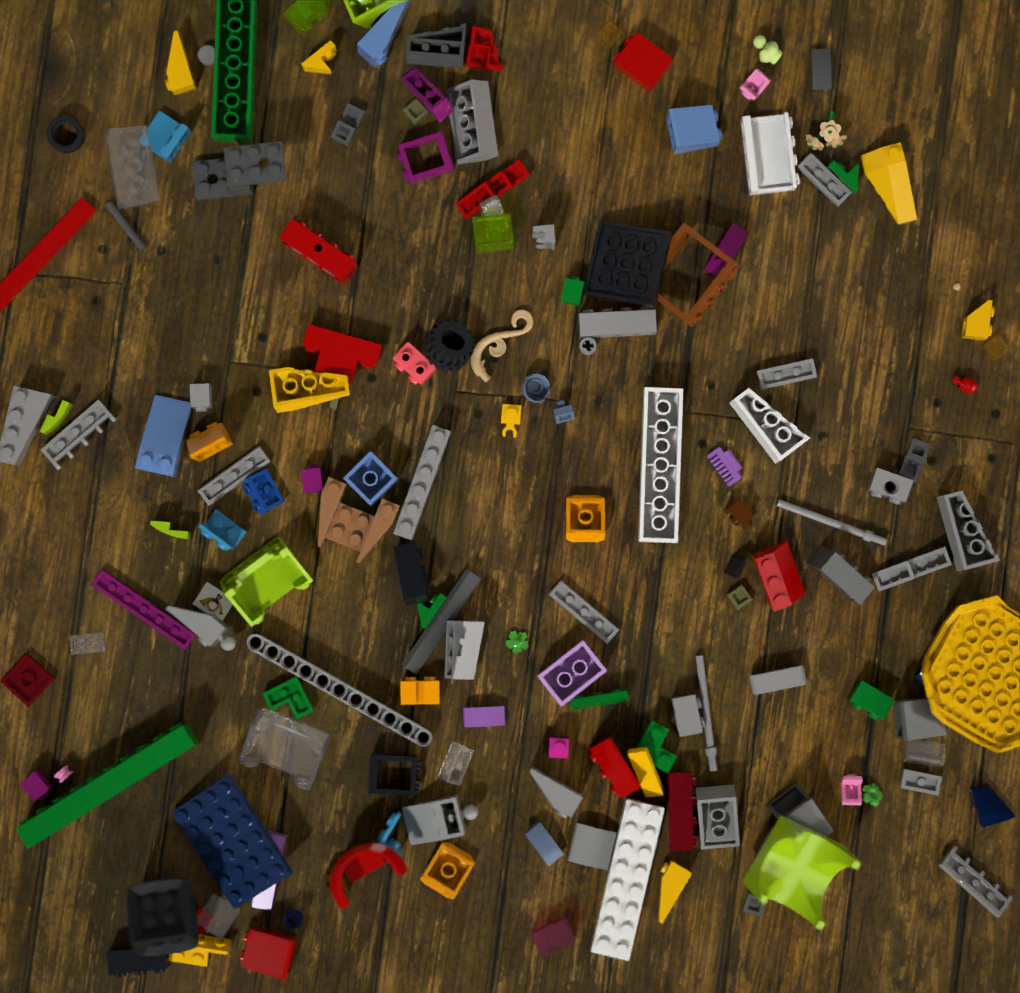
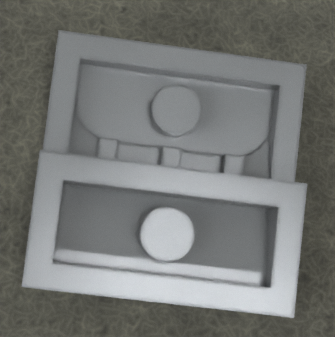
M576 823L567 860L608 870L617 833Z

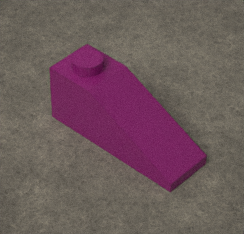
M416 67L401 78L402 82L439 123L454 111L448 99Z
M733 223L718 249L733 260L749 232ZM714 253L703 272L715 279L727 263Z

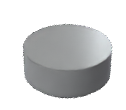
M210 45L200 48L198 58L202 64L206 66L214 64L215 48Z

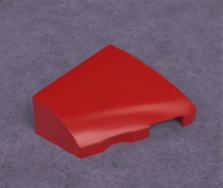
M472 26L468 31L464 67L502 71L503 65H500L497 56L498 50L493 43L491 30Z

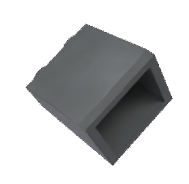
M927 697L895 700L893 708L897 739L910 741L947 735L946 731L949 730V727L931 713Z
M795 783L766 805L777 821L782 815L826 837L834 831L812 798L798 783Z

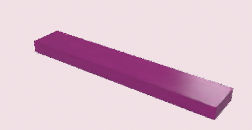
M101 569L91 585L183 649L186 650L195 638L196 634L104 569Z

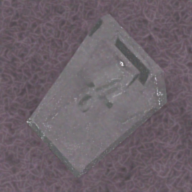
M104 632L69 636L71 655L106 651Z

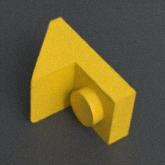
M330 40L301 63L304 71L332 74L324 61H329L336 55L337 49L334 43Z

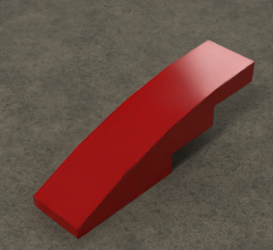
M518 159L504 171H500L487 182H483L455 205L467 220L531 176L523 162Z

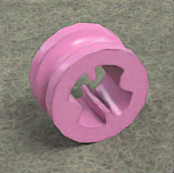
M68 765L63 767L54 776L55 779H59L60 784L73 774V771L68 769Z

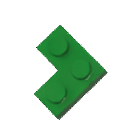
M298 676L262 693L270 711L288 703L296 720L314 711Z

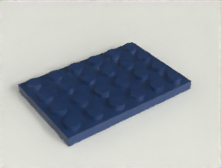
M231 774L225 776L171 812L234 910L293 873L292 868Z

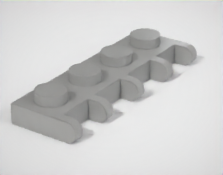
M97 400L46 444L41 451L60 470L62 468L58 463L60 459L66 454L72 459L74 455L71 450L80 442L87 446L89 443L85 438L97 429L101 434L103 429L100 425L106 419L110 418L112 422H115L117 419L100 400Z
M953 845L938 866L995 917H1000L1013 899V896L1009 894L1005 898L998 891L1000 885L996 882L992 886L983 878L985 871L981 870L977 873L968 865L971 859L969 857H966L964 860L955 853L958 847Z

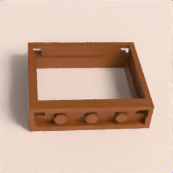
M683 223L671 238L664 270L691 236L727 263L687 315L658 293L657 300L693 327L698 320L701 321L706 309H710L713 306L717 295L726 289L728 281L736 276L735 273L740 265L686 223Z

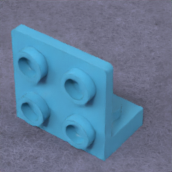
M159 111L140 138L139 143L171 163L192 132L184 124H179Z
M217 509L205 524L200 523L198 526L202 529L200 531L202 535L211 540L214 538L217 541L215 544L224 551H234L247 534L244 529Z
M400 810L397 814L392 813L387 822L389 828L387 831L383 829L377 839L379 844L390 847L399 855L403 850L400 847L401 843L393 838L388 840L387 837L402 814Z

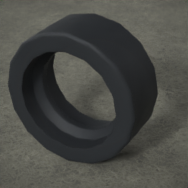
M66 115L58 116L48 125L47 139L51 146L60 153H74L83 145L85 140L84 129L73 117ZM62 124H71L77 131L76 140L67 146L59 144L55 139V131Z

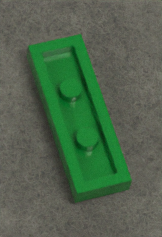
M615 689L611 691L612 693L608 694L596 692L590 697L577 695L573 697L574 699L570 700L571 711L628 702V692L623 691V689Z

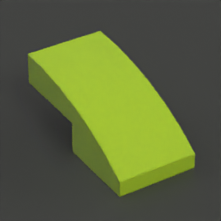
M62 400L55 417L47 415L40 432L48 435L54 431L67 417L73 404Z
M151 521L150 523L154 528L167 535L191 540V532L172 530L173 523Z

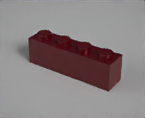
M691 771L668 772L669 850L694 851V846H697V835L693 834V826L697 825L696 815H693V807H696V795H692V788L696 787V777L692 776Z

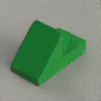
M832 161L827 169L852 192L851 195L853 196L858 191L859 164L847 174L845 172L846 168L840 162Z
M441 593L439 596L435 594L429 603L431 605L430 609L422 603L417 604L422 628H427L446 600V596Z

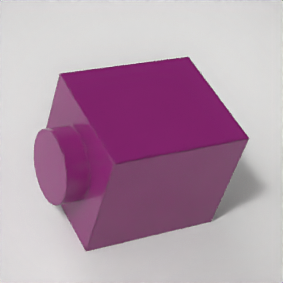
M317 465L305 466L306 469L301 470L304 493L322 492L324 489L322 468H317Z
M39 770L34 771L20 783L34 802L39 799L41 801L45 800L51 795L49 791L53 788Z

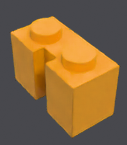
M405 677V681H400L401 705L440 704V680H436V677H424V680H416V677Z

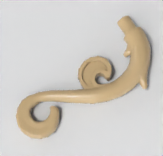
M522 309L515 311L512 315L511 323L515 328L517 327L516 322L518 319L523 318L526 320L527 324L523 329L495 332L485 336L475 345L471 356V367L476 376H480L485 383L491 377L485 372V360L481 361V354L484 348L494 342L497 344V347L489 346L490 354L497 358L502 356L506 351V344L503 338L525 334L533 327L534 322L530 312Z

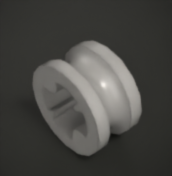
M591 337L582 339L579 345L580 351L585 355L593 354L597 347L596 341ZM586 341L593 344V348L590 349L591 351H587L586 348L582 347Z

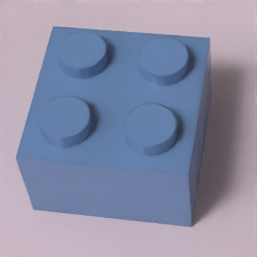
M371 451L343 478L371 507L398 481V478Z

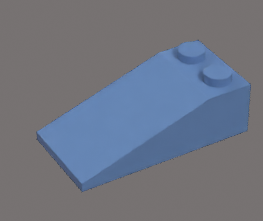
M412 0L402 2L390 8L357 43L358 53L374 68L378 65L382 66L388 59L389 50Z
M155 395L135 465L136 469L171 477L177 476L192 409L190 402Z

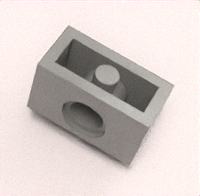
M874 468L867 491H870V495L882 498L884 496L889 498V502L900 505V502L905 503L907 501L914 480L880 468ZM887 482L893 484L894 489L892 492L886 491L885 484Z

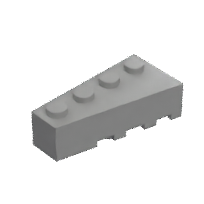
M13 387L0 441V462L15 466L21 465L34 436L39 430V426L46 417L48 409L56 396L21 387Z
M963 491L937 497L956 571H963L1000 561L998 555L992 549V544L982 531L983 528L980 522L976 520Z

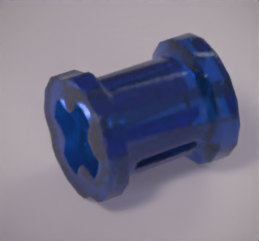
M292 909L285 916V924L289 929L299 928L304 920V915L298 909ZM293 915H296V919H299L295 924L290 919Z

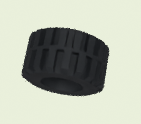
M444 319L439 323L437 322L424 340L423 352H426L425 358H429V363L431 365L434 364L436 369L441 368L443 372H447V370L450 372L460 370L474 352L476 343H473L475 338L471 336L472 331L470 329L467 330V326L465 324L461 325L460 321L457 320L453 322L452 319H448L446 322ZM442 341L452 343L457 351L446 348Z

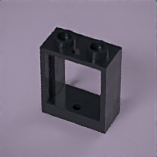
M371 753L368 793L415 796L416 791L419 792L420 780H416L417 772L421 771V761L418 760V756ZM379 760L412 762L410 790L377 788Z

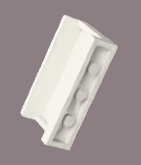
M784 112L782 115L755 118L743 116L741 119L749 195L793 191L799 185V174L795 173L797 156L793 154L792 147H795L794 135L791 136L790 128H793L792 117H789L788 112Z

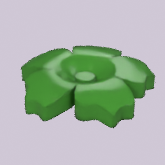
M516 631L510 632L509 638L511 640L506 641V646L509 649L513 648V653L515 654L522 652V649L527 650L529 645L528 641L525 640L527 638L526 633L519 632L517 634Z
M874 783L864 785L862 788L863 792H865L863 794V801L865 803L870 802V805H873V807L879 805V801L882 799V792L879 791V787Z

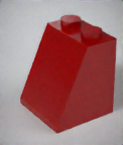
M252 926L249 931H246L244 942L247 945L246 950L241 952L240 962H243L242 968L286 980L290 974L297 935Z

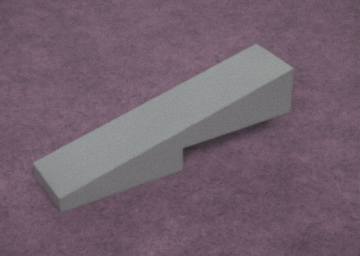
M946 546L874 572L872 575L878 591H882L950 566L952 561Z

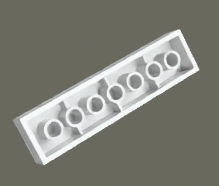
M644 387L638 542L678 543L683 389Z
M625 798L590 950L593 953L626 961L630 959L665 808L663 806Z

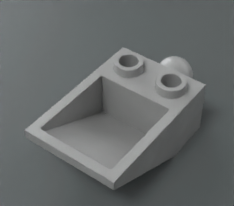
M168 606L166 610L198 635V641L206 647L207 645L216 646L219 641L221 647L226 651H230L236 646L234 637L230 635L225 636L231 627L216 615L177 606Z
M458 794L402 807L410 845L463 836L467 832L464 818L474 820L478 816V809L475 805L470 804L465 806L463 810L461 809ZM449 802L453 803V809L448 808L447 804ZM453 821L458 822L457 828L452 826Z

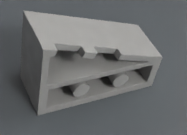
M447 620L445 678L474 679L485 622Z

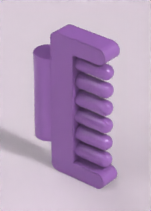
M718 447L707 455L708 459L712 458L710 462L713 463V466H717L716 470H720L718 473L722 474V478H725L724 482L729 481L727 486H731L741 479L738 471L743 467L730 449L723 452Z

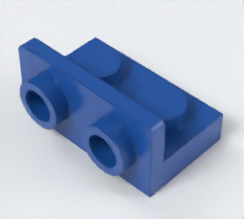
M267 469L246 478L242 482L245 494L250 497L254 510L260 516L285 502Z

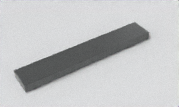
M468 569L465 570L402 663L405 668L418 674L445 634L447 620L453 621L481 578Z

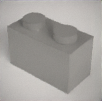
M695 694L671 698L678 736L683 737L703 733L702 728H705L703 716L700 717L698 709H701L700 698H696Z

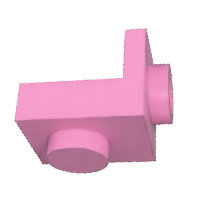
M757 68L746 82L741 85V93L747 99L755 100L772 80Z
M855 774L843 776L840 783L841 805L862 804L861 783L863 780L861 776Z

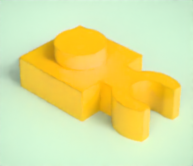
M502 404L501 424H506L502 431L503 437H506V432L511 430L513 431V438H516L517 431L514 425H520L521 405Z

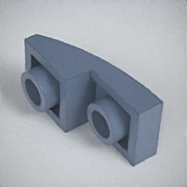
M539 821L524 832L529 842L548 866L564 855Z

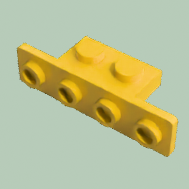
M199 934L198 947L184 952L169 954V961L207 967L209 952L227 955L231 939Z

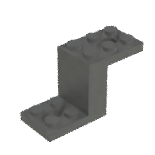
M282 141L224 148L225 158L192 162L197 201L253 194V185L286 181ZM264 158L270 161V165L267 168L259 166L260 161ZM212 174L218 176V181L215 184L208 182V178Z

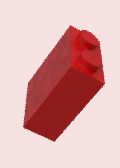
M636 32L634 36L630 35L624 43L626 47L623 51L619 50L615 54L613 67L650 93L671 66L673 58Z

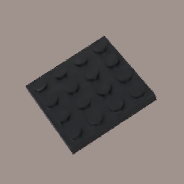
M600 220L582 294L584 296L655 308L673 233Z

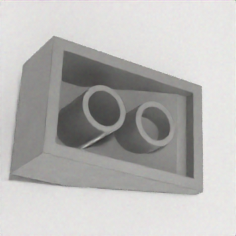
M530 766L529 772L556 809V813L564 818L567 816L572 818L583 798L582 794Z
M734 785L696 788L701 850L740 846Z

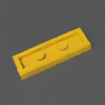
M648 748L629 749L627 754L645 798L664 796L665 790Z

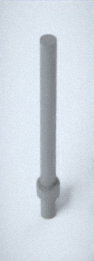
M781 499L777 502L776 506L857 535L867 542L873 541L884 546L886 545L887 538L873 534L874 532L871 530H862Z
M703 655L695 657L705 723L704 729L707 745L705 752L706 756H708L710 771H717V747H714Z

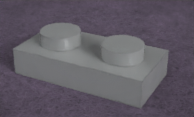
M903 769L899 788L939 796L942 776Z

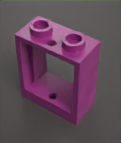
M442 131L398 145L400 151H396L399 162L404 163L405 169H402L405 181L409 180L410 185L454 171ZM436 141L444 166L412 175L405 150Z

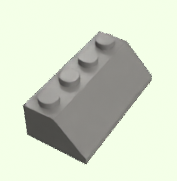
M470 80L446 89L447 99L454 109L449 114L456 164L486 161L497 157L498 150L488 81Z

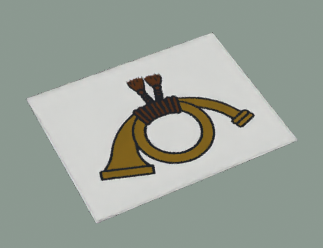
M206 582L193 602V605L205 613L216 615L222 621L233 605L221 590Z

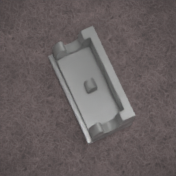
M554 224L533 226V238H536L538 243H544L536 245V248H551V250H555Z

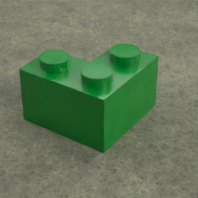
M650 720L636 748L647 747L654 766L668 773L677 758L675 754L660 747L669 729Z

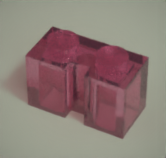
M566 916L531 932V937L540 956L545 955L548 957L556 952L555 949L561 946L567 948L574 944L573 941L576 940Z

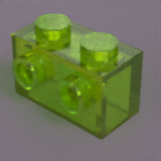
M297 0L283 13V16L295 31L301 35L303 32L307 33L317 19L321 20L326 15L328 9L322 0Z

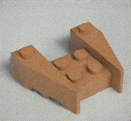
M328 477L321 494L318 547L323 548L327 538L359 551L360 554L356 562L361 563L394 525L401 506L382 499L376 515H370L341 503L348 485Z

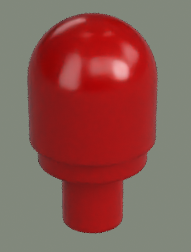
M954 375L951 382L957 384L959 390L967 394L976 392L978 384L974 379L967 376L960 378Z

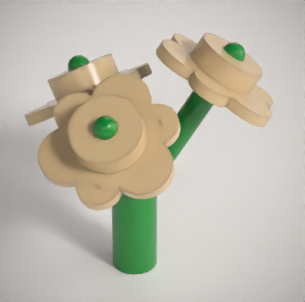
M833 111L827 112L826 122L821 123V131L817 137H812L809 134L806 135L807 144L813 150L819 149L822 151L824 145L819 141L821 137H824L825 141H827L826 146H832L833 148L841 146L847 138V135L839 136L841 125L835 124V113Z

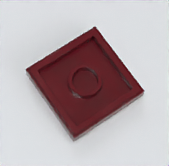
M26 653L0 682L27 707H30L56 678L29 653Z

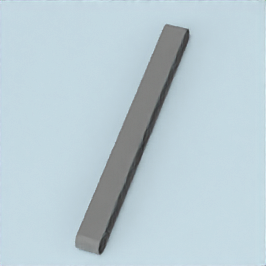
M252 634L248 637L247 646L255 653L417 745L427 746L431 743L433 735L426 727L262 634ZM254 637H259L261 640V645L258 648L252 645ZM271 646L276 647L278 650L276 657H271L268 653ZM287 656H292L295 660L292 667L285 664ZM304 665H308L311 668L309 676L302 674V667ZM320 675L327 676V685L319 684L318 678ZM341 684L344 686L345 692L343 695H338L335 692L336 685ZM354 694H359L362 697L360 704L356 705L352 702ZM371 703L379 707L376 714H372L368 710ZM387 713L395 715L394 723L386 722L385 715ZM405 722L412 725V731L409 733H405L402 730V724ZM426 732L429 735V740L421 742L418 738L419 733Z

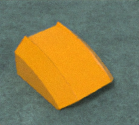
M571 495L566 497V540L573 543H597L605 540L604 497L599 495Z
M442 842L420 880L444 897L453 900L473 868L475 861L470 854L454 844Z

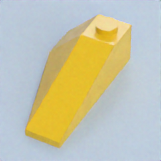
M901 142L861 155L860 158L865 176L871 181L875 191L881 196L897 224L917 220Z
M291 367L269 370L273 406L277 413L294 411L350 395L348 377L346 375L312 372V370H297Z

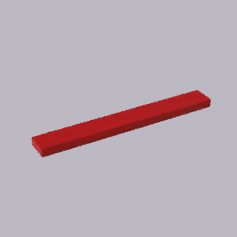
M83 198L71 208L0 283V313L97 212Z

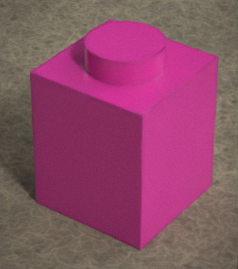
M549 737L548 757L568 759L569 738Z

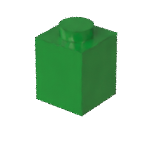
M575 276L565 278L561 303L579 307L584 281H581V278Z

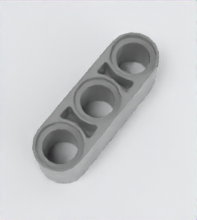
M804 665L749 676L753 695L807 684Z

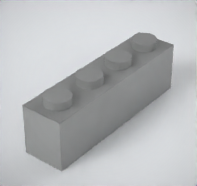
M640 307V310L632 311V308H621V311L613 312V309H602V312L595 313L594 310L589 309L582 310V313H579L578 316L580 338L656 335L657 333L656 310H651V307Z

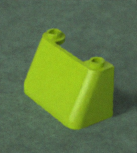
M276 537L227 573L220 580V586L224 595L252 627L264 620L266 608L294 587L297 590L308 588L313 579L282 537Z

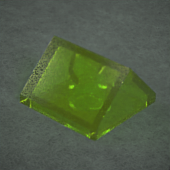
M510 213L472 217L476 254L514 249Z

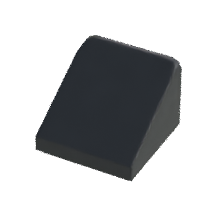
M731 556L724 573L738 579L746 565V561Z

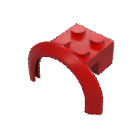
M368 841L347 851L336 863L330 881L332 895L340 910L351 904L342 886L344 871L351 883L388 862L397 877L409 871L400 855L388 846L377 844L376 841L373 843Z

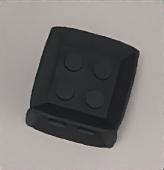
M162 879L128 887L127 912L132 947L138 955L159 956L184 952L198 947L199 934L193 888L187 879Z

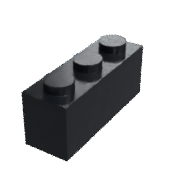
M416 542L393 546L405 605L409 606L427 602V595L431 594L429 583L424 581L427 572L425 565L421 566L420 559H424L422 548H418Z
M132 946L112 948L107 951L109 975H115V978L127 976L126 973H134L135 976L144 975L146 971H153L155 974L163 973L170 966L169 954L140 956Z

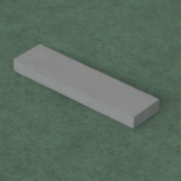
M259 446L197 491L207 505L210 506L240 485L246 478L254 475L269 464L271 460L261 446Z
M562 580L549 593L553 599L606 644L620 630Z

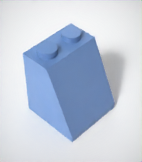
M712 105L668 110L666 120L674 155L719 145L720 140H722V133L720 128L717 129L716 121H718L717 110H713Z

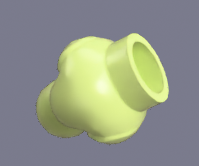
M762 35L754 38V46L758 49L763 48L760 51V61L764 63L770 62L774 65L782 55L777 43L774 41L767 43L766 38Z

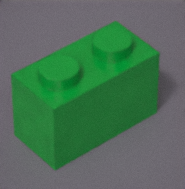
M862 680L857 682L847 699L852 702L850 706L858 711L864 709L868 712L867 716L875 721L878 718L884 720L895 702L894 699Z

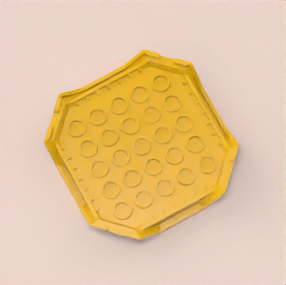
M998 595L959 605L942 623L924 656L921 676L931 713L946 726L974 743L996 753L1020 747V613L1007 606Z

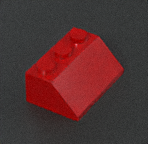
M787 540L751 554L767 602L774 612L793 605L806 594Z
M609 735L589 747L591 750L588 753L594 763L598 762L601 766L599 772L604 780L607 778L610 780L612 785L609 787L615 796L619 795L620 798H623L642 788Z

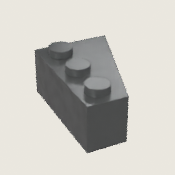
M466 23L461 24L459 27L450 29L447 27L432 33L429 31L407 36L406 63L463 68Z
M820 545L806 563L821 572L820 575L831 581L851 601L861 605L875 588L870 584L872 580L863 573L860 575L857 572L858 567L850 561L847 563L844 560L845 556L837 549L833 551Z

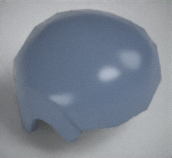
M539 373L529 374L522 382V394L533 403L545 401L550 393L548 379Z

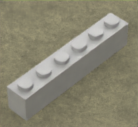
M432 425L393 534L413 541L451 436V431Z

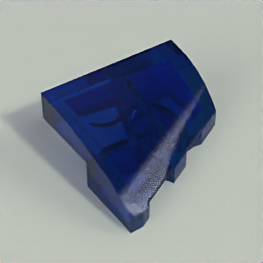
M988 784L969 789L980 827L991 826L1015 818V814Z

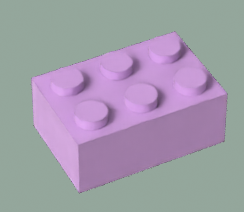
M582 640L537 676L562 707L607 670Z

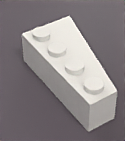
M750 388L730 402V405L775 464L810 439L809 436L798 430L793 423L788 422L782 417V414L771 408L766 401Z

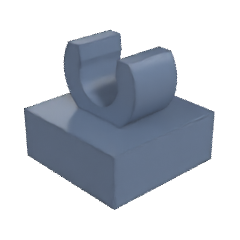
M564 399L556 401L557 409L553 410L556 424L575 419L572 405L566 406Z

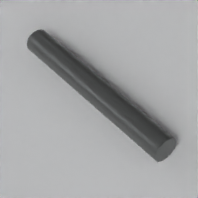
M113 202L107 203L106 207L138 249L140 251L145 249L146 245Z

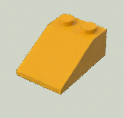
M211 423L206 427L207 430L201 433L197 431L190 435V439L186 440L192 459L201 462L233 445L222 423Z

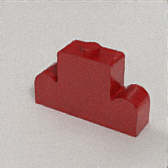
M310 324L307 326L303 340L304 347L311 354L320 352L314 372L346 375L349 385L353 384L358 364L360 363L365 369H374L379 363L383 346Z

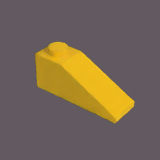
M178 30L173 33L166 72L168 79L165 80L168 91L172 90L174 95L196 89Z
M670 859L669 863L665 862L660 870L662 875L658 921L662 924L692 875L690 870Z

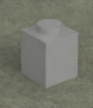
M209 383L190 384V407L196 409V412H207V408H212V385Z

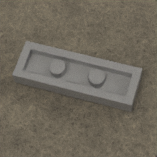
M812 153L797 167L837 207L852 193Z
M813 358L756 371L760 390L817 378Z

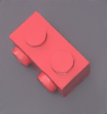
M409 342L392 358L395 361L393 365L401 373L406 371L409 374L407 378L415 385L419 383L422 386L437 370L435 365H431L429 360Z

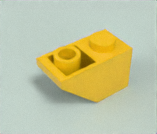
M993 300L986 301L963 319L961 338L984 341L988 339V336H991L992 325H990V318L993 317L995 307L992 306Z

